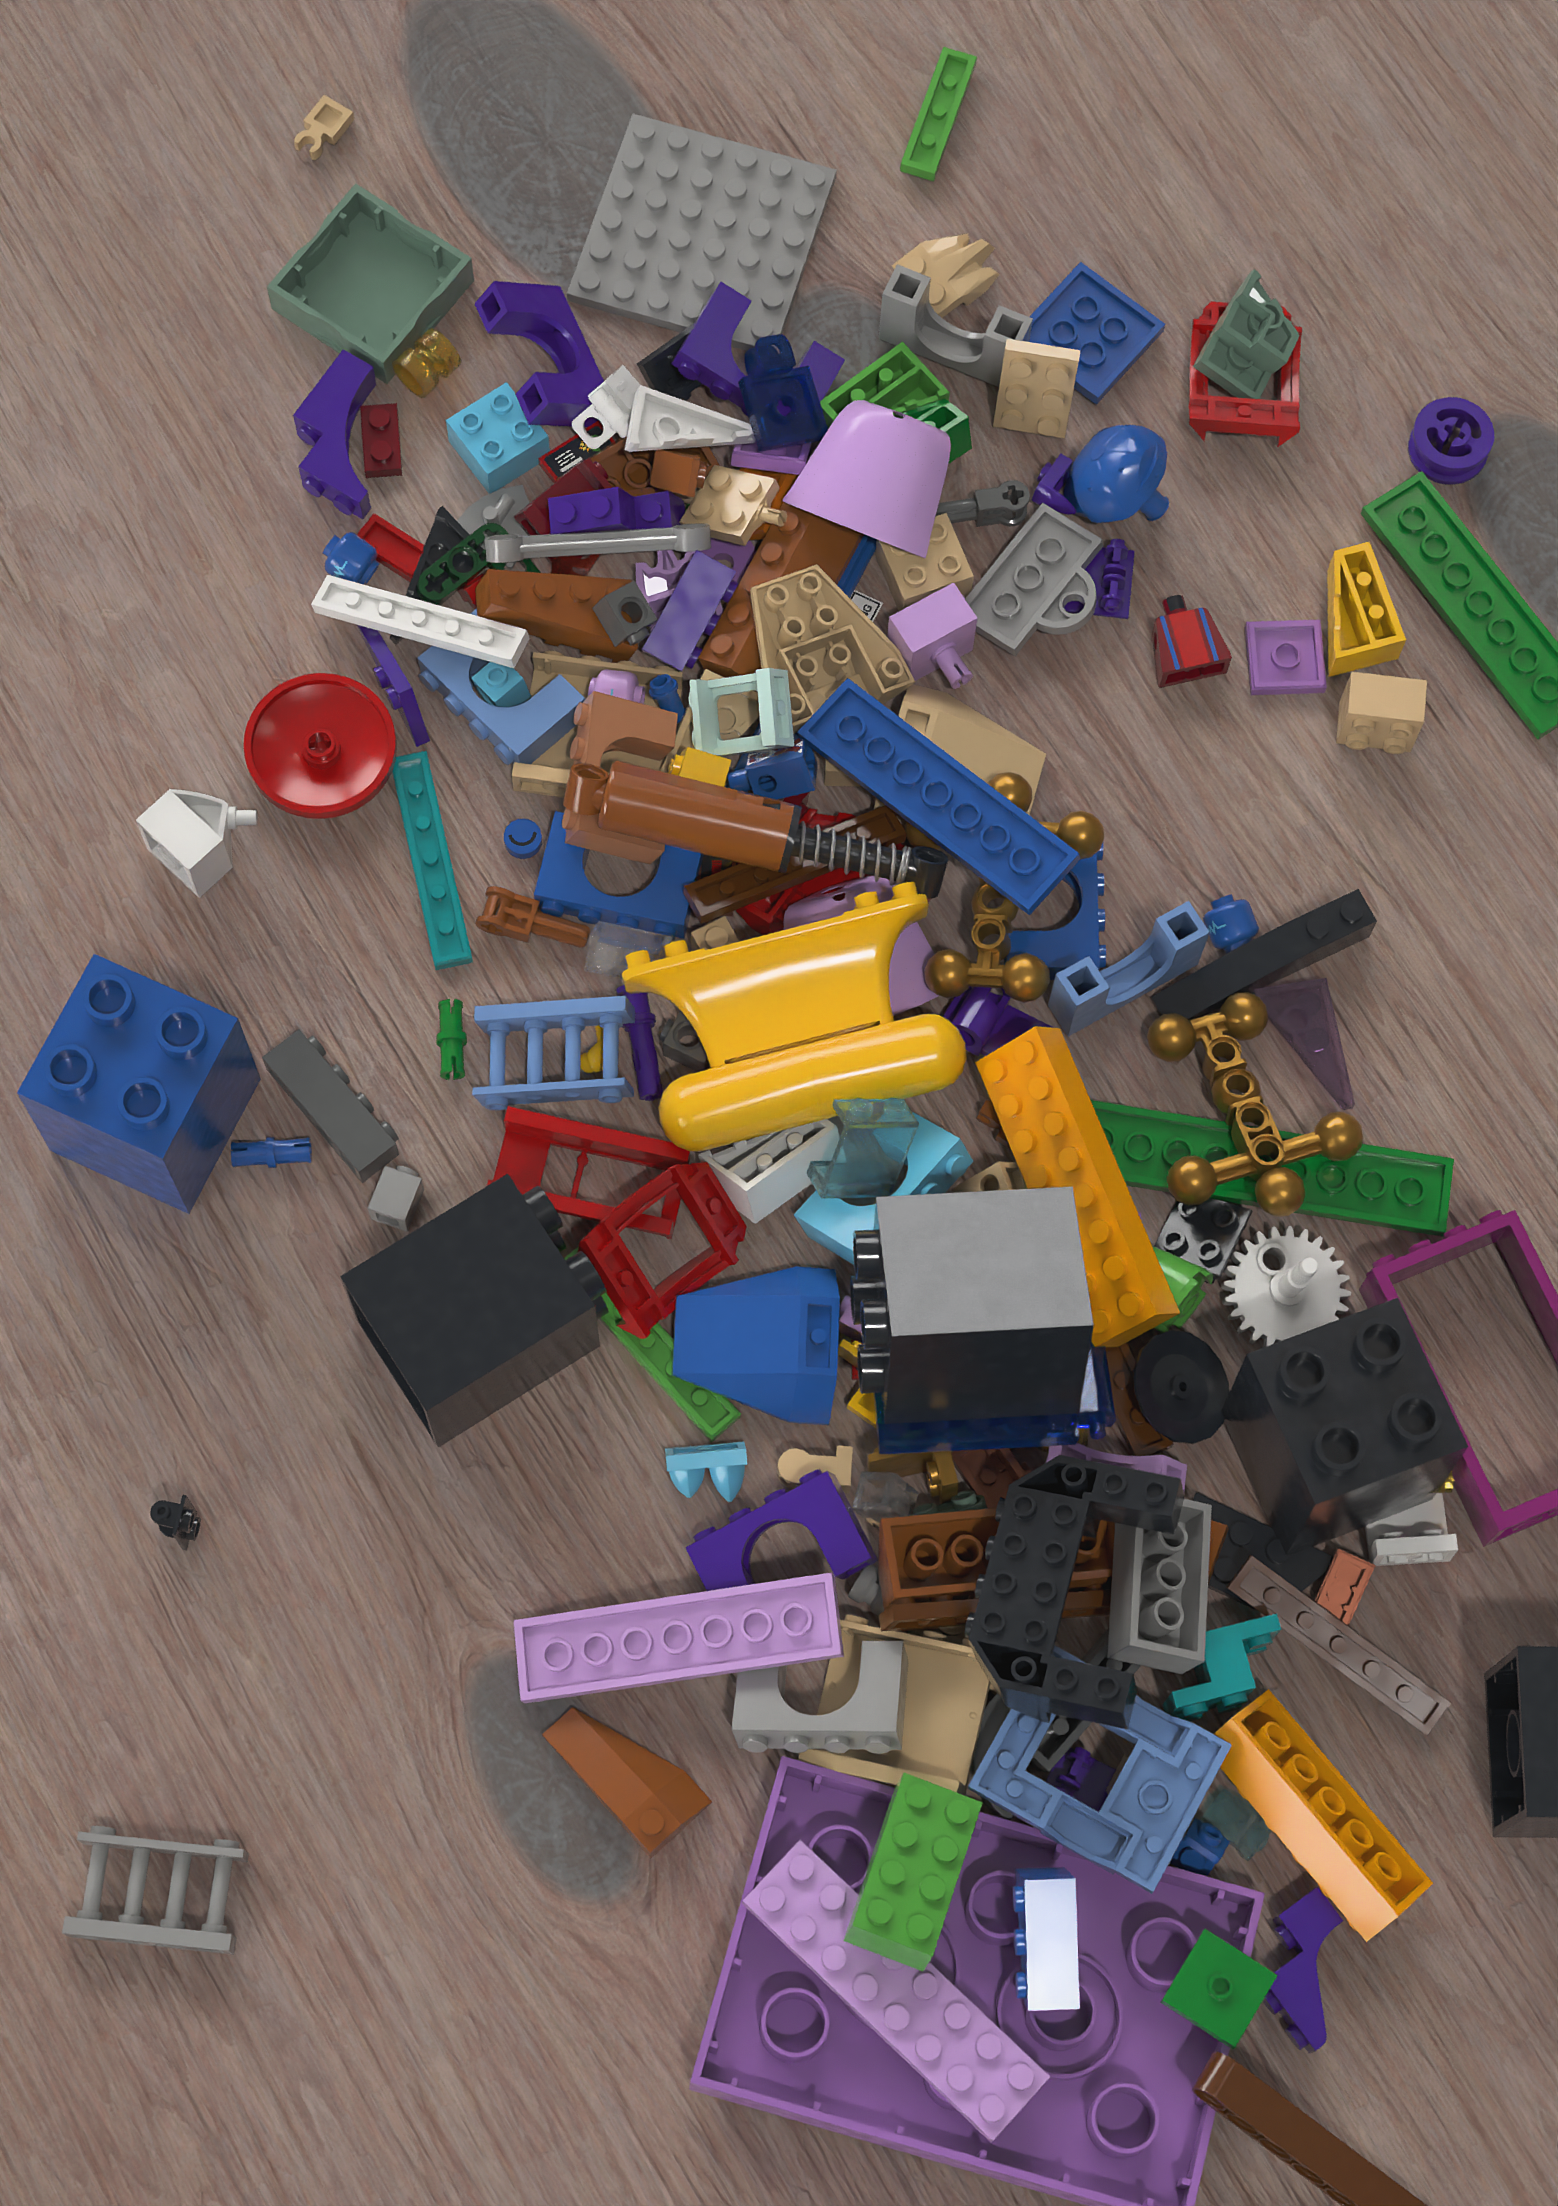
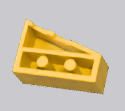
M1370 542L1335 550L1327 570L1328 677L1399 659L1406 642L1404 632Z

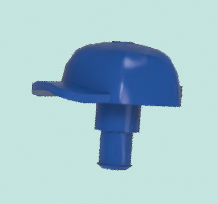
M1139 425L1112 426L1096 433L1074 460L1071 474L1064 488L1063 496L1076 509L1074 515L1088 517L1094 523L1124 520L1134 515L1138 510L1149 521L1162 517L1169 507V499L1163 496L1156 488L1166 470L1167 450L1165 441L1154 431Z

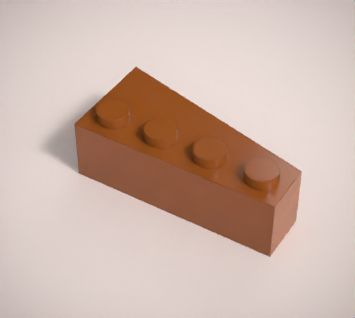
M488 569L475 589L477 615L479 617L526 629L529 635L544 639L546 644L556 647L563 644L579 649L580 654L595 657L599 655L612 659L611 663L629 661L638 649V643L630 646L628 641L615 647L592 609L604 596L632 582V579ZM621 611L622 617L627 622L632 623L630 615Z

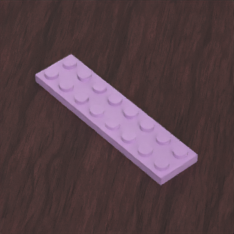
M833 1573L514 1620L520 1701L523 1703L844 1657L835 1575Z
M799 1840L744 1898L742 1904L992 2143L1047 2082L1050 2076L930 1962L924 1971H920L843 1941L859 1895L808 1846Z

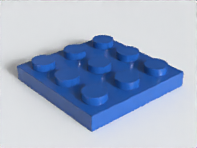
M1080 262L1030 315L1033 322L1029 342L1080 350L1074 389L1097 405L1164 332L1165 323Z

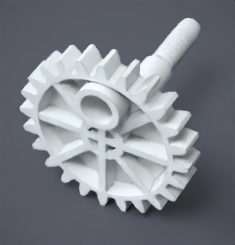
M1288 1226L1285 1229L1283 1236H1280L1276 1227H1272L1269 1230L1268 1239L1258 1231L1254 1235L1255 1245L1248 1240L1243 1241L1240 1246L1245 1255L1236 1251L1232 1254L1231 1259L1237 1266H1227L1224 1269V1273L1233 1278V1280L1224 1281L1221 1285L1222 1289L1232 1292V1295L1226 1297L1222 1303L1223 1305H1234L1235 1310L1228 1316V1319H1241L1242 1323L1238 1327L1237 1332L1242 1333L1249 1329L1252 1332L1249 1340L1250 1344L1262 1338L1264 1339V1347L1339 1320L1335 1314L1341 1315L1348 1311L1349 1308L1339 1301L1351 1296L1350 1291L1340 1288V1285L1346 1283L1350 1277L1349 1275H1338L1337 1270L1344 1264V1261L1332 1262L1330 1260V1256L1335 1248L1331 1247L1322 1251L1320 1249L1323 1239L1321 1236L1311 1243L1308 1241L1307 1229H1304L1298 1237H1294L1292 1226ZM1273 1254L1280 1262V1269L1276 1271L1268 1269L1263 1263V1255Z

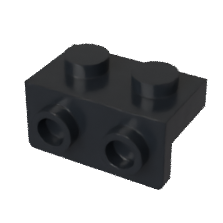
M694 323L637 363L650 389L687 401L691 397L693 390L700 385H704L697 380H690L684 377L678 368L671 364Z

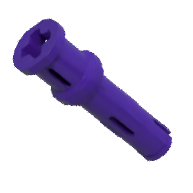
M622 985L616 989V995L626 996L635 1008V1023H626L622 1027L629 1033L639 1099L646 1101L657 1100L661 1098L664 1091L661 1084L658 1058L652 1028L656 1023V1016L651 1013L648 993H628L625 990V986Z

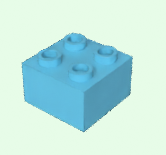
M507 382L446 420L448 441L489 494L499 490L539 464L538 458L550 451L549 436L540 425H529L515 392Z

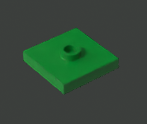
M1204 1929L1160 2003L1231 2049H1234L1278 1975L1207 1929Z

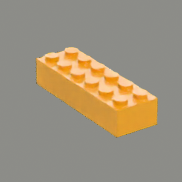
M1269 1689L1214 1733L1217 1737L1232 1744L1220 1768L1237 1787L1239 1794L1248 1800L1264 1819L1266 1826L1290 1850L1296 1862L1302 1865L1316 1881L1322 1893L1332 1900L1347 1918L1349 1925L1366 1942L1399 1917L1433 1884Z

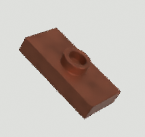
M1337 1547L1314 1602L1349 1626L1376 1565Z

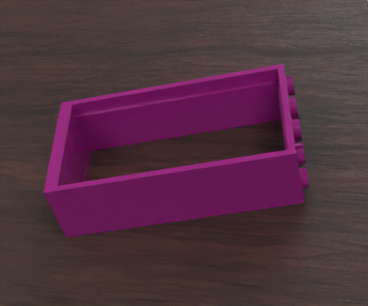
M1501 1210L1491 1212L1479 1219V1225L1469 1229L1465 1225L1457 1226L1444 1234L1445 1239L1431 1244L1429 1239L1421 1241L1408 1249L1409 1254L1397 1259L1394 1254L1382 1257L1372 1264L1373 1269L1366 1274V1279L1359 1288L1367 1308L1395 1298L1399 1299L1393 1284L1496 1242L1558 1366V1294L1516 1210L1506 1214H1502ZM1404 1309V1312H1405V1314H1406V1316H1407V1318H1408V1320H1409V1322H1410V1324H1411V1321H1410V1319H1409V1317H1408V1315H1407V1313H1406V1311H1405V1309ZM1413 1328L1468 1444V1448L1449 1474V1477L1483 1547L1557 1516L1558 1489L1503 1512Z

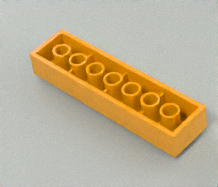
M1035 1026L975 1062L1027 1189L1073 1186L1094 1323L1091 1339L1093 1348L1118 1347L1180 1314L1061 1029Z

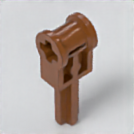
M490 886L486 889L487 901L482 916H478L475 922L479 929L490 934L506 936L526 943L529 942L531 933L579 948L586 946L590 935V928L588 926L539 912L540 901L515 894L505 888Z

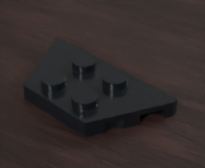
M1196 1492L1192 1501L1212 1505L1211 1520L1225 1524L1229 1528L1218 1560L1214 1566L1208 1588L1254 1609L1226 1588L1249 1555L1255 1557L1301 1592L1327 1572L1333 1556L1314 1547L1292 1555H1286L1280 1540L1276 1538L1273 1528Z

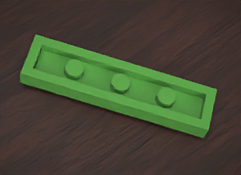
M943 47L901 161L900 172L931 181L935 180L973 75L977 56Z

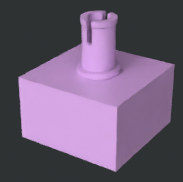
M955 583L940 589L889 617L887 637L899 649L915 681L941 668L953 689L960 687L959 680L965 685L973 677V674L968 670L960 657L973 650L977 617Z

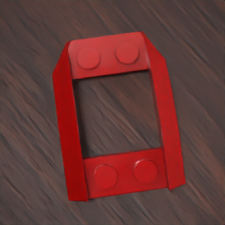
M1211 301L1203 309L1202 315L1198 319H1193L1189 372V425L1204 442L1206 431L1277 436V445L1279 447L1300 431L1299 370L1302 327L1294 326L1300 336L1287 363L1278 369L1277 401L1208 395V377L1194 368L1193 365L1229 304L1228 302ZM1282 307L1284 316L1291 321L1292 315Z
M708 1162L676 1164L649 1181L613 1209L580 1241L577 1253L582 1251L588 1257L602 1279L607 1295L623 1318L616 1326L640 1339H644L651 1334L650 1330L659 1320L666 1319L675 1310L676 1296L696 1291L715 1275L739 1261L736 1256L737 1246L739 1242H744L747 1225ZM676 1188L711 1244V1247L688 1261L653 1289L619 1236V1233L646 1209Z

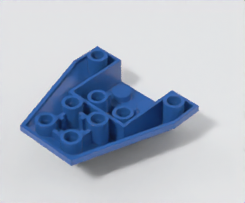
M796 1266L676 1296L672 1376L788 1423L829 1425L838 1368L840 1295L835 1269Z

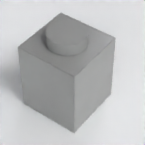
M398 1165L396 1169L384 1166L368 1206L370 1218L408 1232L425 1190L422 1178L418 1177L419 1174L405 1166Z

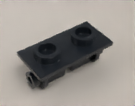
M182 1495L180 1504L161 1500L154 1503L151 1507V1519L159 1525L161 1533L167 1537L175 1538L182 1550L187 1551L189 1541L196 1540L201 1524V1518L196 1517L197 1511L187 1495Z

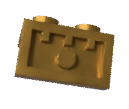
M925 1435L913 1440V1444L897 1447V1444H886L875 1448L874 1453L867 1455L869 1484L928 1471L926 1479L931 1497L938 1496L940 1504L951 1501L952 1496L958 1495V1478L947 1436L937 1438L936 1435Z

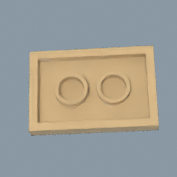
M1007 339L993 427L1065 438L1080 350Z

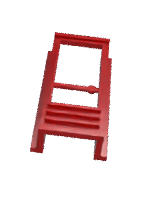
M507 1106L504 1118L506 1132L493 1180L488 1179L487 1186L508 1174L523 1195L537 1185L541 1186L551 1145L579 1151L581 1155L577 1157L578 1168L571 1196L566 1197L545 1192L557 1213L601 1222L616 1207L576 1199L584 1167L588 1164L587 1154L666 1171L676 1164H689L690 1151L677 1147L673 1142ZM676 1188L666 1194L661 1217L642 1213L625 1228L672 1239L682 1200Z

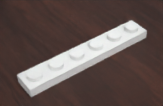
M330 575L326 576L311 604L314 612L510 668H515L530 639L526 629Z

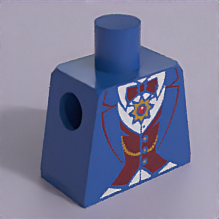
M798 733L793 734L794 747L748 753L746 768L728 773L730 788L742 792L753 790L754 795L775 800L814 791L818 763L813 749L807 745L805 739L799 738Z

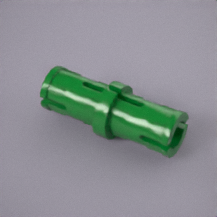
M450 999L442 1000L438 1003L440 1033L436 1036V1044L441 1049L440 1077L446 1080L450 1079L452 1065L453 1080L465 1077L463 1047L467 1044V1034L463 1032V1002L457 999L453 1001L454 1007H451V1013Z

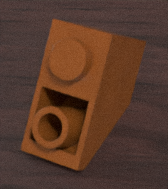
M681 448L655 450L650 486L695 497L696 488L703 489L706 462L700 461L699 451Z

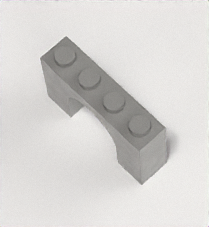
M897 264L882 293L879 339L896 346L903 341L915 354L999 387L1006 340L1013 339L1029 342L1033 319L999 305L986 333H973L959 329L942 319L930 305L929 291L931 278Z
M862 1641L857 1689L844 1706L825 1715L802 1714L786 1704L784 1694L787 1665L743 1671L737 1674L732 1732L738 1748H744L750 1752H763L767 1749H785L794 1753H802L808 1749H826L832 1753H844L849 1749H864L877 1754L887 1753L890 1750H902L908 1657L903 1641Z

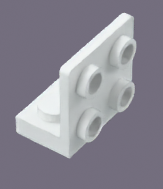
M1440 1487L1432 1500L1365 1526L1369 1562L1376 1566L1451 1561L1458 1551L1456 1534H1448L1442 1487Z

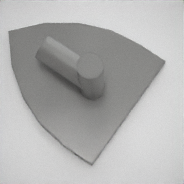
M523 485L502 488L483 496L466 509L457 520L458 523L469 534H472L486 523H496L501 525L509 534L528 536L513 517L529 504ZM485 541L481 546L484 550L486 549ZM517 561L508 562L505 567L512 570Z

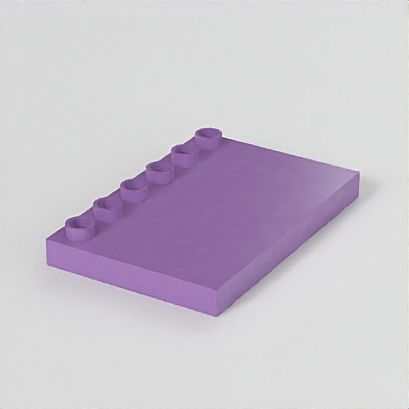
M782 1756L694 2066L689 2090L1087 2206H1195L1216 2111L1199 2099L1192 2092V2088L1212 2053L1220 2052L1228 2056L1230 2047L1160 2002L1204 1929H1207L1251 1957L1265 1893L1167 1866L1154 1892L1151 1894L1118 1874L1114 1873L1112 1875L1040 1833L1041 1830L979 1812L930 1963L1050 2076L1047 2082L991 2143L742 1904L744 1898L799 1840L808 1846L859 1895L895 1789L894 1787ZM1065 1867L1076 1878L1080 2009L1028 2010L1023 2003V1998L1017 1999L1015 1987L1016 1972H1021V1957L1015 1954L1014 1930L1019 1929L1018 1912H1014L1013 1886H1016L1015 1869Z

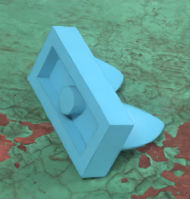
M744 1441L665 1448L667 1472L669 1471L675 1487L687 1498H691L701 1486L705 1468H709L711 1479L717 1491L727 1502H732L738 1494L744 1479L745 1465H747V1452Z

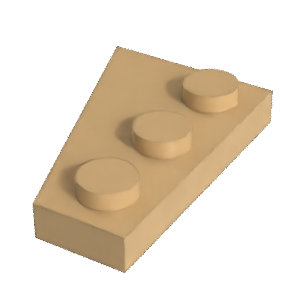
M705 669L700 680L708 681L725 677ZM755 691L724 695L719 697L717 701L719 730L722 740L740 738L760 716L758 693ZM688 705L676 732L675 748L666 755L660 768L661 772L667 773L671 759H674L675 754L680 755L687 747L696 749L692 742L694 725L690 705Z

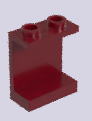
M587 458L576 464L513 517L528 536L549 535L551 531L548 498L612 488L607 481L609 476L601 464ZM584 555L545 558L558 574H565L576 567Z

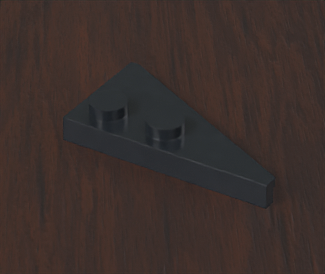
M443 506L437 511L408 587L406 597L423 601L420 599L416 587L420 575L470 535ZM482 547L476 550L479 557L484 550ZM457 555L452 559L453 567L458 572L467 573L473 568L471 558L466 555ZM444 566L441 569L445 572L440 579L435 582L431 581L430 578L427 579L428 585L426 590L429 593L433 590L439 594L441 593L440 587L442 583L449 578ZM393 634L390 636L395 645L404 639Z

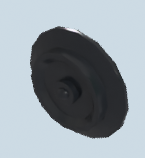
M1175 1330L1156 1335L1140 1350L1134 1367L1135 1396L1142 1414L1156 1432L1173 1442L1195 1444L1211 1438L1223 1425L1225 1419L1221 1410L1229 1394V1381L1221 1360L1203 1340L1189 1332Z

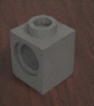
M635 580L607 594L592 608L615 647L626 641L629 642L630 646L642 641L650 635L647 629L658 620ZM621 611L630 615L632 623L627 622L622 617Z
M680 1011L675 1021L670 1019L667 1021L660 1035V1041L663 1042V1056L697 1072L708 1070L710 1064L700 1038L692 1024ZM691 1035L696 1037L699 1043L693 1047H685L679 1043V1040L684 1036Z

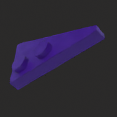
M357 625L377 666L373 668L377 682L381 689L388 688L385 689L388 700L394 711L398 709L416 747L430 742L413 689L378 630Z

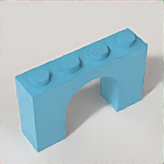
M895 1103L871 1129L884 1153L908 1166L907 1175L903 1183L891 1196L946 1193L973 1163L970 1154L959 1137L898 1103ZM818 1187L795 1212L794 1217L810 1239L854 1265L853 1232L857 1230H874L875 1204L868 1206L851 1205L823 1188Z

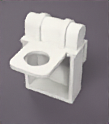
M624 365L588 395V399L592 404L572 421L574 431L591 449L599 448L616 432L621 438L626 437L628 434L634 396L640 384ZM594 417L601 421L604 428L601 436L593 437L586 432L584 423L587 418Z

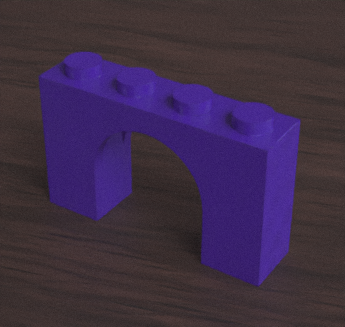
M493 281L474 303L487 333L517 335L534 341L550 355L559 373L535 372L515 394L529 425L572 426V421L592 404L588 399V395L602 384L604 380L561 286ZM594 417L587 418L584 427H589L599 419Z
M720 281L671 364L677 367L684 377L690 380H697L710 388V391L716 397L729 400L739 406L748 417L756 420L759 419L771 426L777 435L788 439L792 437L800 438L814 417L818 402L824 399L845 359L814 340L787 381L766 385L751 380L736 365L732 355L731 342L738 324L752 301Z
M821 1469L812 1471L800 1478L799 1482L801 1485L789 1492L783 1488L769 1494L764 1498L765 1505L754 1511H751L750 1508H745L734 1513L728 1518L730 1524L719 1530H716L715 1527H710L699 1532L693 1537L695 1543L685 1547L706 1591L755 1584L750 1568L754 1545L759 1537L769 1528L786 1522L800 1523L812 1532L835 1577L842 1580L878 1561V1558L835 1474L829 1471L822 1473Z

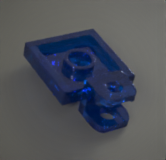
M783 334L760 337L755 343V348H749L745 352L744 362L748 376L742 377L738 382L758 451L762 452L821 441L828 427L810 367L793 368L796 365V360L790 342ZM778 401H782V404L786 407L790 406L791 412L787 414V417L778 411Z

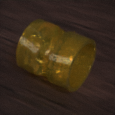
M433 328L428 329L414 342L415 349L407 348L392 361L393 370L400 381L420 398H425L439 385V377L447 378L462 363L460 355L452 343Z

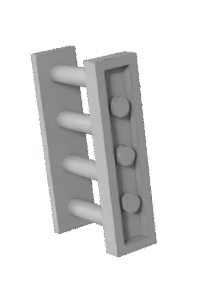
M91 1826L90 1833L78 1832L77 1840L83 1845L92 1846L83 1907L82 1910H78L77 1917L65 1916L62 1930L64 1935L73 1938L234 1955L237 1938L232 1934L226 1933L227 1926H223L232 1862H248L249 1854L244 1849H239L240 1842L215 1839L214 1846L116 1836V1829L103 1826ZM109 1848L133 1850L124 1915H119L118 1922L102 1920L103 1913L99 1912ZM150 1852L175 1855L165 1919L160 1920V1926L143 1925L144 1917H140ZM191 1856L216 1859L207 1923L202 1924L201 1931L185 1929L186 1922L182 1921Z

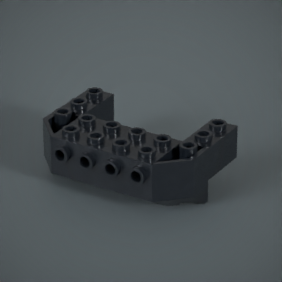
M1058 1455L1009 1485L1006 1498L1001 1497L997 1504L995 1520L999 1522L996 1536L991 1535L987 1542L985 1559L989 1560L986 1575L980 1574L976 1583L975 1598L979 1599L975 1613H969L965 1626V1637L969 1638L975 1658L1005 1706L1047 1723L1050 1722L1051 1714H1057L1128 1730L1137 1694L1133 1673L1055 1657L1053 1649L1082 1536L1096 1538L1100 1520L1175 1535L1184 1501L1181 1478Z

